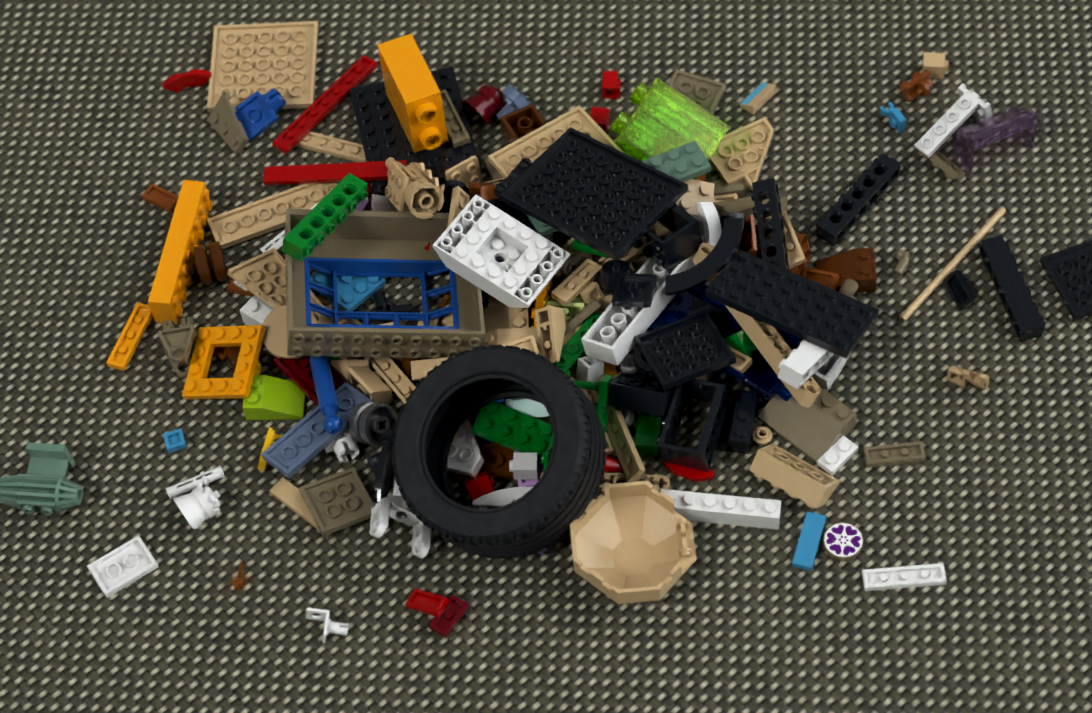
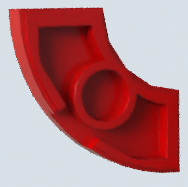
M195 69L182 74L177 73L162 83L163 89L179 93L187 87H202L211 77V71Z
M663 462L664 466L677 477L690 479V481L714 479V473L711 468L709 472Z

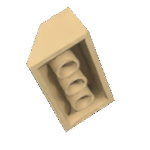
M773 443L758 449L749 471L754 473L755 477L771 482L773 487L787 491L790 497L801 499L805 502V505L813 509L823 506L840 483V480Z

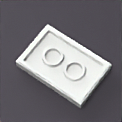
M139 535L87 565L88 570L106 598L159 567Z

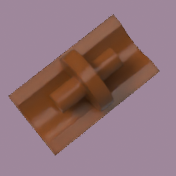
M926 69L922 73L917 71L912 75L910 82L903 81L900 83V91L905 94L907 102L910 103L921 94L928 96L931 93L930 87L933 86V83L930 79L931 73L929 70Z

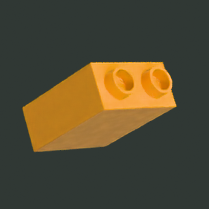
M412 34L378 44L386 94L414 153L424 149L433 150L442 143L448 142L441 92Z

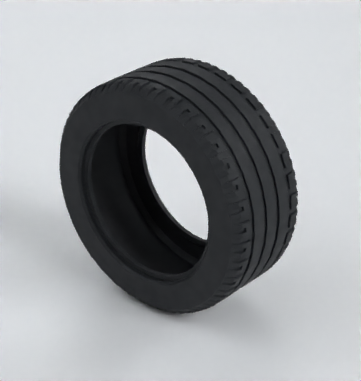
M489 345L488 347H475L470 351L468 349L464 350V352H459L456 356H450L447 360L442 361L439 366L436 365L434 369L430 370L425 378L422 377L421 381L415 385L414 391L412 390L409 397L406 398L407 402L401 408L402 410L398 415L399 420L396 421V427L393 432L395 436L392 438L393 455L391 456L392 467L395 469L394 476L403 500L407 501L406 505L412 513L430 530L459 549L486 558L509 559L512 557L514 559L525 557L526 554L532 555L541 552L543 548L551 547L558 543L557 541L560 538L564 539L565 536L570 534V524L574 520H578L589 503L597 498L601 488L599 486L603 482L605 473L604 466H606L605 436L602 434L604 430L601 420L598 418V413L589 398L570 377L542 355H536L535 352L525 348L520 349L519 347L509 345L505 347L503 345ZM526 398L543 404L552 423L553 449L547 468L540 480L524 496L502 507L475 509L461 505L451 489L447 465L450 446L455 434L465 420L479 408L500 399Z

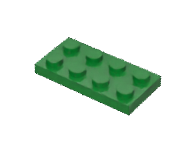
M493 401L480 408L471 433L520 453H537L538 460L541 461L542 453L546 451L552 438L553 429L549 423Z

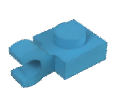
M888 102V109L880 106V114L889 117V123L892 128H895L899 134L906 131L907 119L897 107L894 108L893 103Z

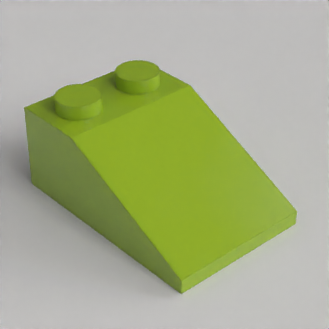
M254 375L249 398H243V411L246 420L303 419L306 395L292 381L267 375Z

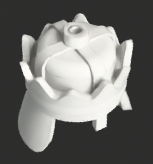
M202 482L191 493L173 498L193 529H197L205 519L207 520L220 514L219 507L221 503L218 500L220 494L217 490L213 492L210 487L201 486Z

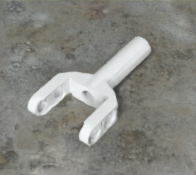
M394 476L393 495L382 498L380 502L371 508L370 535L380 538L388 527L389 517L408 526L412 525L411 551L415 556L424 558L430 549L431 530L406 505L407 501L403 500Z

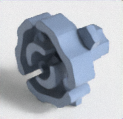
M509 83L502 90L504 93L502 96L507 104L496 116L500 119L502 116L533 103Z

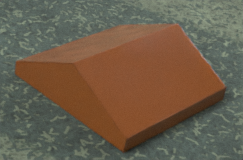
M749 215L745 219L741 250L757 257L754 215Z

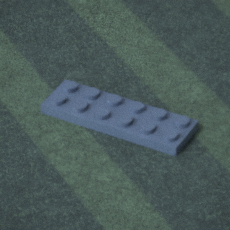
M345 382L336 390L339 403V411L336 415L343 422L342 430L339 433L330 434L324 429L326 416L321 414L318 405L261 454L262 458L287 478H290L348 428L349 415L357 404L373 401Z

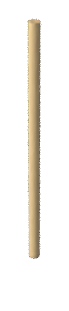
M1000 207L899 316L902 322H905L1006 213L1005 208Z

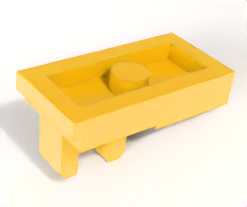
M269 427L261 454L283 435L276 434L275 430ZM262 455L260 456L257 469L265 471L266 465L270 464L262 458Z

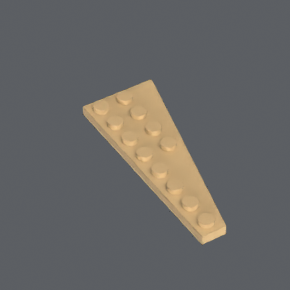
M275 248L228 269V275L273 309L286 305L285 260ZM310 290L311 303L325 307ZM311 311L318 324H332L331 318ZM340 357V358H341L342 360H350V359L353 358V357Z

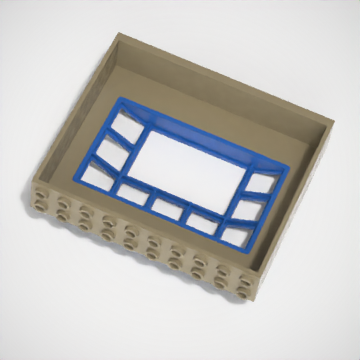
M286 209L284 235L286 236L312 209ZM354 211L350 212L344 222L339 223L335 227L334 232L328 234L320 246L317 245L312 254L302 262L285 253L287 356L435 359L453 357L459 352H464V350L468 349L470 351L472 348L483 346L485 325L481 289L447 268L433 248V244L447 229L449 213H434V216L431 218L419 219L411 212ZM430 242V247L428 251L424 249V247ZM310 268L331 277V288L310 281ZM449 270V285L427 291V277ZM337 276L420 278L423 313L338 311ZM310 289L330 296L332 310L311 303ZM451 292L452 306L429 312V298ZM311 311L331 318L332 324H311ZM453 313L454 326H430V320ZM338 319L363 320V325L338 324ZM369 320H393V325H369ZM399 320L423 321L424 326L399 325Z

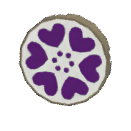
M845 522L835 523L828 527L823 538V546L826 553L832 558L839 559V561H848L856 558L861 553L864 543L861 531L851 523Z

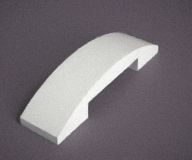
M697 202L698 221H703L704 243L715 247L722 233L717 210L713 202Z

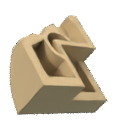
M955 365L950 366L948 369L947 380L965 388L968 382L984 390L989 385V376Z

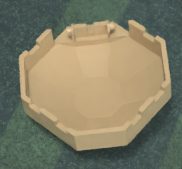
M648 481L607 484L602 489V493L596 500L593 499L580 518L570 524L574 572L618 604L661 600L696 561L692 523L674 510V499L664 492H658L654 489V485Z

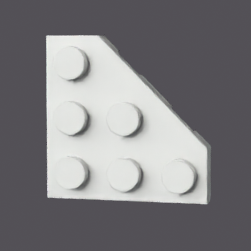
M467 418L456 433L459 437L450 446L447 469L450 472L476 477L484 460L477 439L471 433V422Z

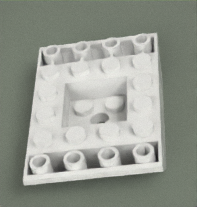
M475 195L433 244L434 250L447 268L510 308H529L570 256V253L478 195ZM502 257L505 261L497 262L495 258Z

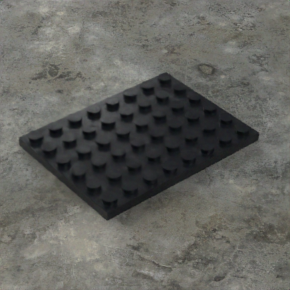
M453 66L430 72L439 90L446 89L471 138V143L456 148L453 147L448 137L449 141L442 143L436 149H424L414 153L386 94L384 81L351 88L350 95L366 162L386 161L391 157L395 160H406L407 166L412 162H423L425 171L431 170L432 178L438 177L439 184L446 181V170L475 155L478 158L466 112L461 105L462 98ZM371 180L374 194L385 196V187L388 184V180Z
M570 127L499 195L500 201L618 261L688 191V184Z

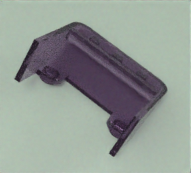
M1012 106L1008 110L968 126H962L956 135L954 153L966 171L971 173L974 153L978 148L1018 132L1029 148H1032L1036 135L1038 116L1032 110L1020 106Z

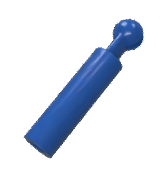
M311 356L309 362L321 414L326 416L324 429L330 434H337L342 430L343 422L336 415L339 411V403L328 356Z

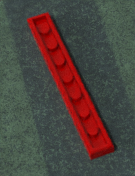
M363 55L272 142L273 147L287 154L350 94L351 88H356L378 67L377 62Z
M396 160L404 166L408 164L406 160ZM386 161L270 166L264 169L263 183L264 185L340 182L348 173L363 181L388 180V168L385 165Z

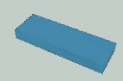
M807 511L792 561V567L812 571L826 516Z

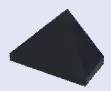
M956 269L943 280L960 311L975 300L978 287L959 270Z

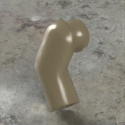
M899 250L896 257L900 261L894 272L903 275L909 264L910 253Z

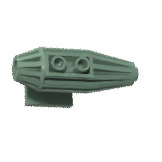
M27 442L26 451L30 455L27 473L0 477V503L19 508L26 514H33L34 512L44 515L60 514V511L78 506L82 502V486L65 478L67 468L74 469L75 460L65 445Z

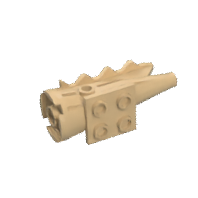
M392 157L386 160L388 184L385 187V196L399 212H403L404 202H406L410 212L419 219L431 218L437 210H441L444 204L445 185H439L438 177L432 178L431 170L425 171L423 162H412L408 166H404Z

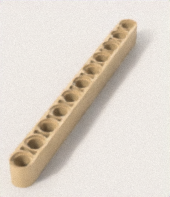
M702 243L693 258L695 266L714 249L712 245ZM720 272L714 278L709 280L708 283L711 284L715 280V278L720 274ZM726 306L778 375L780 362L784 358L787 359L792 351L775 327ZM812 376L799 389L781 380L795 400L806 408L813 405L821 391Z

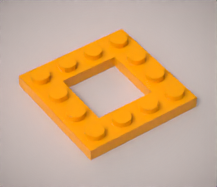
M263 325L200 327L182 397L185 399L249 398L266 328ZM241 346L233 378H207L215 347Z

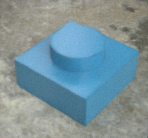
M182 428L163 433L168 453L187 448Z

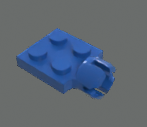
M272 88L263 95L256 91L235 108L237 111L235 113L238 121H241L249 140L252 141L279 120L277 112L286 105V102L282 95L275 88Z

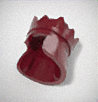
M484 83L475 95L461 101V105L467 114L477 111L487 124L493 116L501 111L506 103H503L504 97L499 88L495 89V87L487 86Z

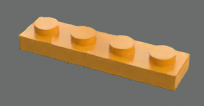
M136 303L106 362L108 367L122 371L126 370L153 317L149 305Z

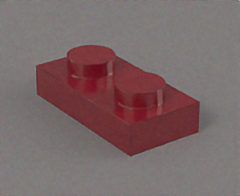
M453 594L448 599L450 602L440 618L434 617L429 624V629L444 638H447L470 608L468 603Z

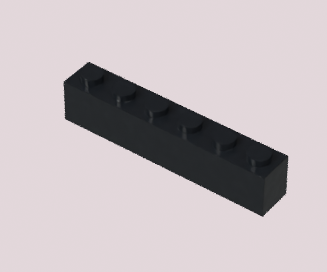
M1002 235L980 240L979 253L1019 341L1022 342L1041 337L1043 328H1045L1044 319L1038 314L1037 304L1031 299L1030 289L1024 284L1023 274L1017 269V262L1015 257L1010 254L1008 242L1004 241Z

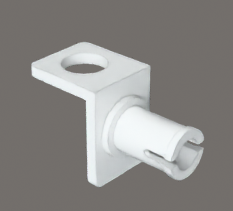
M306 608V619L325 621L322 643L326 642V636L329 633L347 636L349 623L331 621L329 619V610ZM312 613L320 614V616L312 615Z

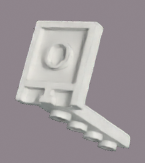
M964 83L958 87L960 98L914 145L915 148L928 158L971 115L982 126L985 125L990 128L994 124L990 103L988 101L985 103L976 92H970L966 89Z

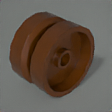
M219 241L209 244L210 255L207 254L203 244L193 247L196 269L203 286L213 284L212 272H215L216 279L219 282L229 280Z

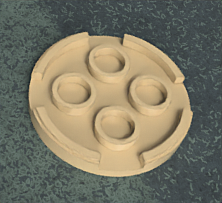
M286 305L277 307L263 321L262 325L266 328L263 338L264 346L277 358L298 359L303 357L287 356ZM311 313V324H318L316 318Z

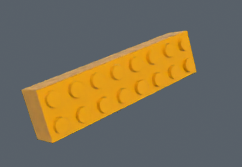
M183 180L148 299L155 322L162 323L166 321L168 323V320H172L174 324H177L179 317H182V305L187 300V287L191 285V273L196 267L193 247L200 245V242L203 241L204 227L208 225V213L213 207V202L210 200L209 190L206 188L205 182Z

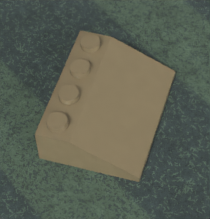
M782 383L758 415V419L817 463V460L856 426L857 413L822 387H820L821 391L813 405L808 408L803 407L795 400L784 383Z

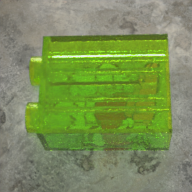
M656 77L649 86L643 82L638 84L629 98V101L636 105L632 113L628 116L621 111L609 130L617 134L614 139L615 144L626 155L639 161L654 157L692 141L697 142L709 161L730 126Z

